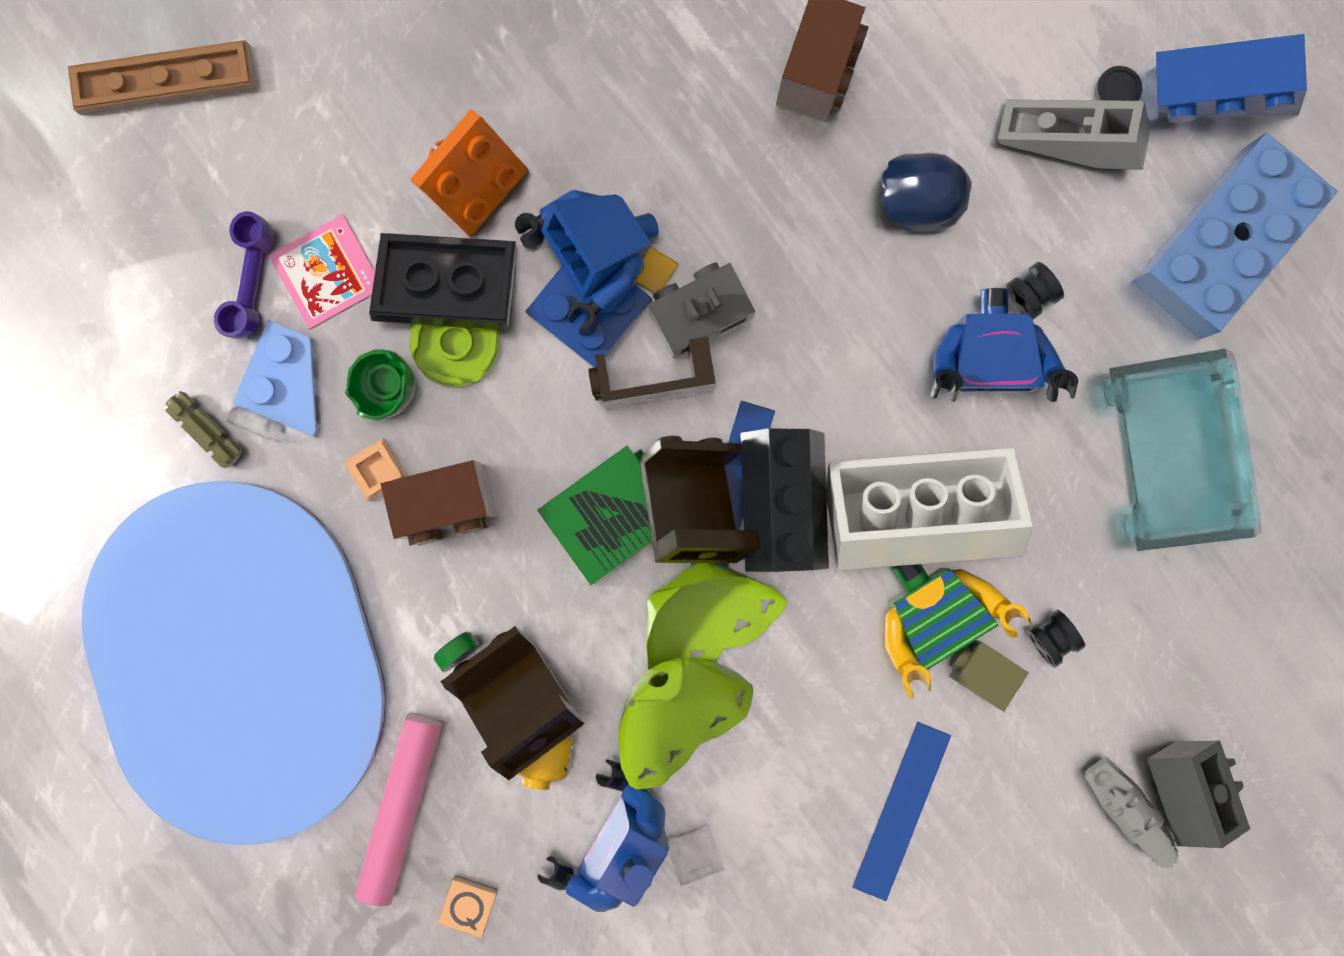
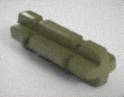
M180 391L170 397L166 402L165 411L176 422L180 420L183 422L181 427L205 452L212 451L214 453L211 458L220 467L228 468L240 458L242 449L231 438L225 439L223 436L226 433L200 407L196 409L193 407L196 403L187 393Z

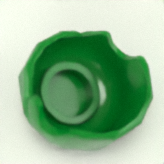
M374 349L358 356L348 370L345 394L356 407V414L358 416L373 420H385L402 413L413 400L416 389L415 377L407 362L396 352Z

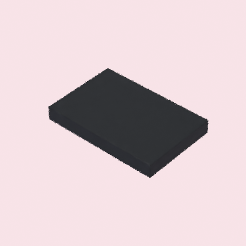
M381 233L369 310L371 321L508 330L517 253L516 241Z

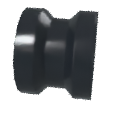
M1036 262L1029 267L1028 274L1023 278L1015 277L1006 284L1008 293L1017 308L1023 314H1031L1033 319L1042 314L1045 305L1048 303L1056 304L1064 298V291L1059 280L1042 262Z
M1060 610L1051 613L1049 621L1044 625H1034L1027 630V634L1035 648L1053 668L1062 664L1063 657L1069 652L1078 653L1086 646L1074 624Z

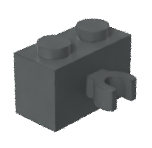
M717 262L709 264L693 274L695 281L681 288L678 287L677 283H673L653 294L655 301L648 304L649 312L673 359L688 352L689 339L708 337L710 341L753 319L756 311L731 263L719 267Z
M1220 740L1174 742L1147 758L1177 846L1224 848L1250 830L1238 794L1244 785L1242 781H1234L1230 767L1236 764L1235 759L1226 758Z

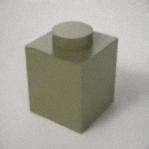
M975 640L954 653L949 663L953 670L948 677L1004 712L1029 672L983 642Z

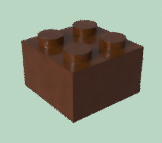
M808 0L781 79L776 106L824 122L827 121L831 108L840 111L854 72L853 69L869 26L861 24L866 7L846 0Z
M475 460L380 483L393 539H408L409 546H420L444 540L443 531L453 528L455 534L462 533V535L488 529L487 520L498 517L486 466Z

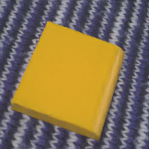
M650 246L643 260L644 270L636 283L652 293H656L665 287L679 263Z

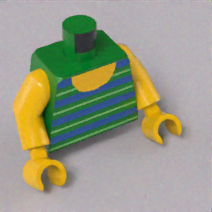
M921 564L892 567L893 572L905 590L888 601L891 609L885 616V649L898 674L902 676L904 693L908 698H914L912 687L909 685L914 680L923 681L930 692L932 685L928 670L999 626L995 619L1000 618L1005 633L1011 638L1018 637L1016 630L1009 625L1011 619L1021 617L1025 619L1027 624L1031 625L1029 614L1023 606L1011 604L992 584L963 569L951 571L949 568H940L928 575Z

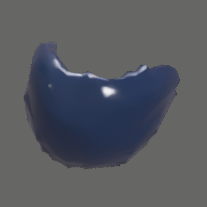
M918 153L897 156L888 161V168L883 172L882 186L884 188L882 204L885 208L886 217L896 225L906 227V230L911 232L940 231L951 227L967 211L972 188L971 179L961 165L944 154Z

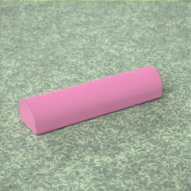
M411 712L409 715H406L354 897L357 898V902L375 906H388L392 903L442 727V723L435 719Z

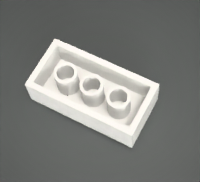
M1014 448L829 462L826 495L837 570L1024 556L1033 525Z

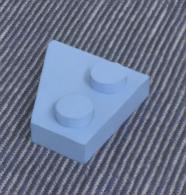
M268 320L233 404L317 438L320 427L316 421L315 396H318L317 378L313 372V364L315 362L314 339Z

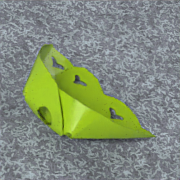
M694 564L683 570L676 579L654 590V593L647 599L646 647L648 670L664 661L683 657L691 658V650H703L705 652L704 655L697 656L696 659L716 662L724 649L744 646L761 636L781 615L787 605V600L775 588L722 564ZM773 599L775 602L769 604L766 612L762 613L761 600ZM738 619L751 623L750 626H742L738 632H734ZM682 659L684 662L689 661V659ZM665 673L663 676L657 675L651 681L654 687L665 685L668 680V674Z
M689 657L664 661L645 671L624 705L618 731L620 764L629 786L640 790L664 785L674 773L688 762L700 744L718 738L747 718L753 697V685L737 672L711 660ZM682 659H689V661L684 662ZM661 673L668 674V680L665 685L661 687L651 685L650 682ZM744 689L745 692L741 696V705L739 707L736 693ZM631 700L635 702L633 706L630 705ZM717 715L727 717L726 720L718 721L714 727H710ZM679 749H682V751L679 754L675 755L673 757V760L670 763H668L670 759V751H677ZM644 768H648L651 771L657 772L656 775L647 774L643 778L639 779V776L643 773Z

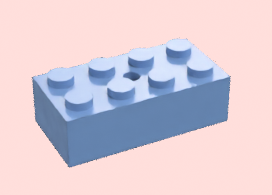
M1266 132L1241 151L1132 282L1198 338L1203 339L1219 333L1338 191Z

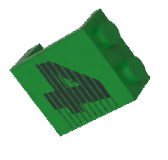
M628 445L537 509L590 585L596 583L652 542L639 457L644 454L641 449L633 454Z

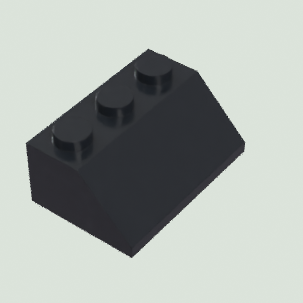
M768 428L741 433L744 530H757L760 549L745 558V572L829 569L824 433L812 429Z

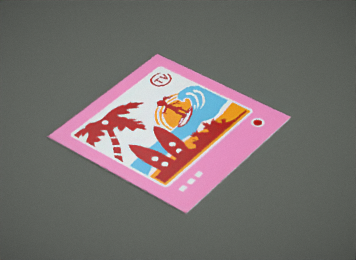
M344 215L333 219L268 255L309 329L372 295L375 271Z

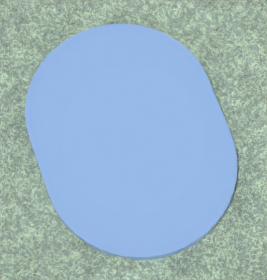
M227 481L195 483L163 493L138 508L116 528L102 547L90 571L83 598L81 624L85 653L118 764L136 794L151 810L176 828L202 839L225 844L251 845L284 839L304 831L328 816L347 799L369 769L375 756L385 713L382 673L354 577L345 555L329 530L322 526L300 504L280 493L251 484Z

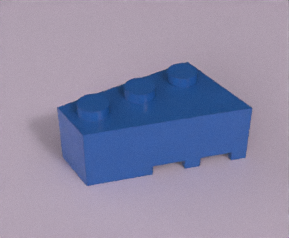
M1305 34L1156 52L1158 118H1168L1169 122L1181 123L1192 121L1197 117L1299 115L1307 91Z

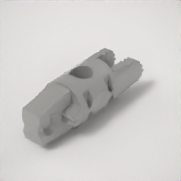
M1108 757L1101 759L1085 771V778L1101 806L1120 827L1130 842L1138 844L1145 854L1152 858V862H1155L1156 866L1159 865L1161 868L1166 867L1167 869L1170 866L1173 867V864L1177 863L1176 859L1179 858L1175 839H1173V835H1170L1169 830L1163 824L1165 818L1146 798L1138 785Z

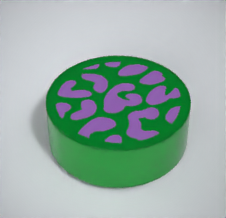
M466 631L440 648L434 654L433 660L442 673L469 657L479 648L480 644L471 632Z

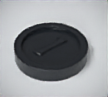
M1111 67L1097 80L1095 86L1097 100L1138 101L1142 94L1141 79L1129 67Z

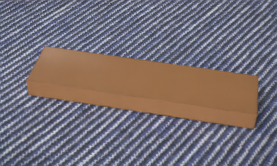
M246 40L68 66L73 110L78 114L256 89L251 49Z

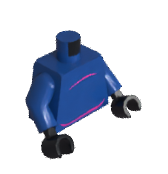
M571 190L540 209V215L537 217L531 213H522L515 220V228L518 233L532 229L520 237L523 246L530 249L535 248L542 243L545 236L582 298L591 296L593 299L589 304L577 303L573 305L568 313L570 323H573L580 315L586 314L590 316L589 321L579 329V333L582 336H588L596 330L598 325L596 315L602 310L608 312L631 290L644 270L643 260L650 248V240L656 239L659 233L658 223L652 214L645 213L634 217L622 197L616 194L600 196L579 190Z
M987 288L981 290V314H966L959 320L958 324L950 326L933 354L934 382L929 394L931 398L936 399L940 388H944L951 392V401L955 402L960 392H1035L1044 388L1045 381L1048 383L1047 399L1050 402H1056L1059 393L1058 388L1067 390L1071 399L1075 398L1078 377L1072 371L1065 369L1054 346L1043 329L1034 324L1031 314H1008V289Z
M606 759V763L612 768L611 777L597 773L596 781L601 787L622 791V795L577 870L579 874L574 875L573 868L569 864L550 856L546 860L554 863L555 870L550 878L540 874L537 875L540 883L559 891L566 889L567 895L596 912H606L615 909L622 902L635 907L640 902L645 891L651 886L654 876L669 851L664 830L665 808L647 789L637 790L630 787L621 769L620 762Z

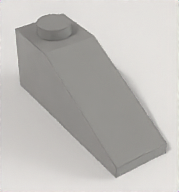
M1006 99L998 142L1001 145L1093 168L1143 170L1151 128L1144 101Z

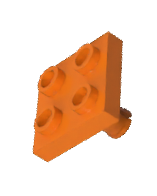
M470 109L444 140L435 143L437 146L436 150L431 147L428 155L429 158L411 177L410 181L462 232L471 238L529 169L479 114Z

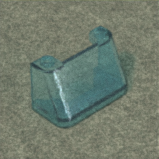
M1224 348L1109 368L1111 379L1104 381L1105 396L1108 406H1116L1118 413L1123 415L1136 504L1132 508V514L1125 515V528L1129 542H1136L1137 551L1254 538L1261 534L1262 525L1234 353Z

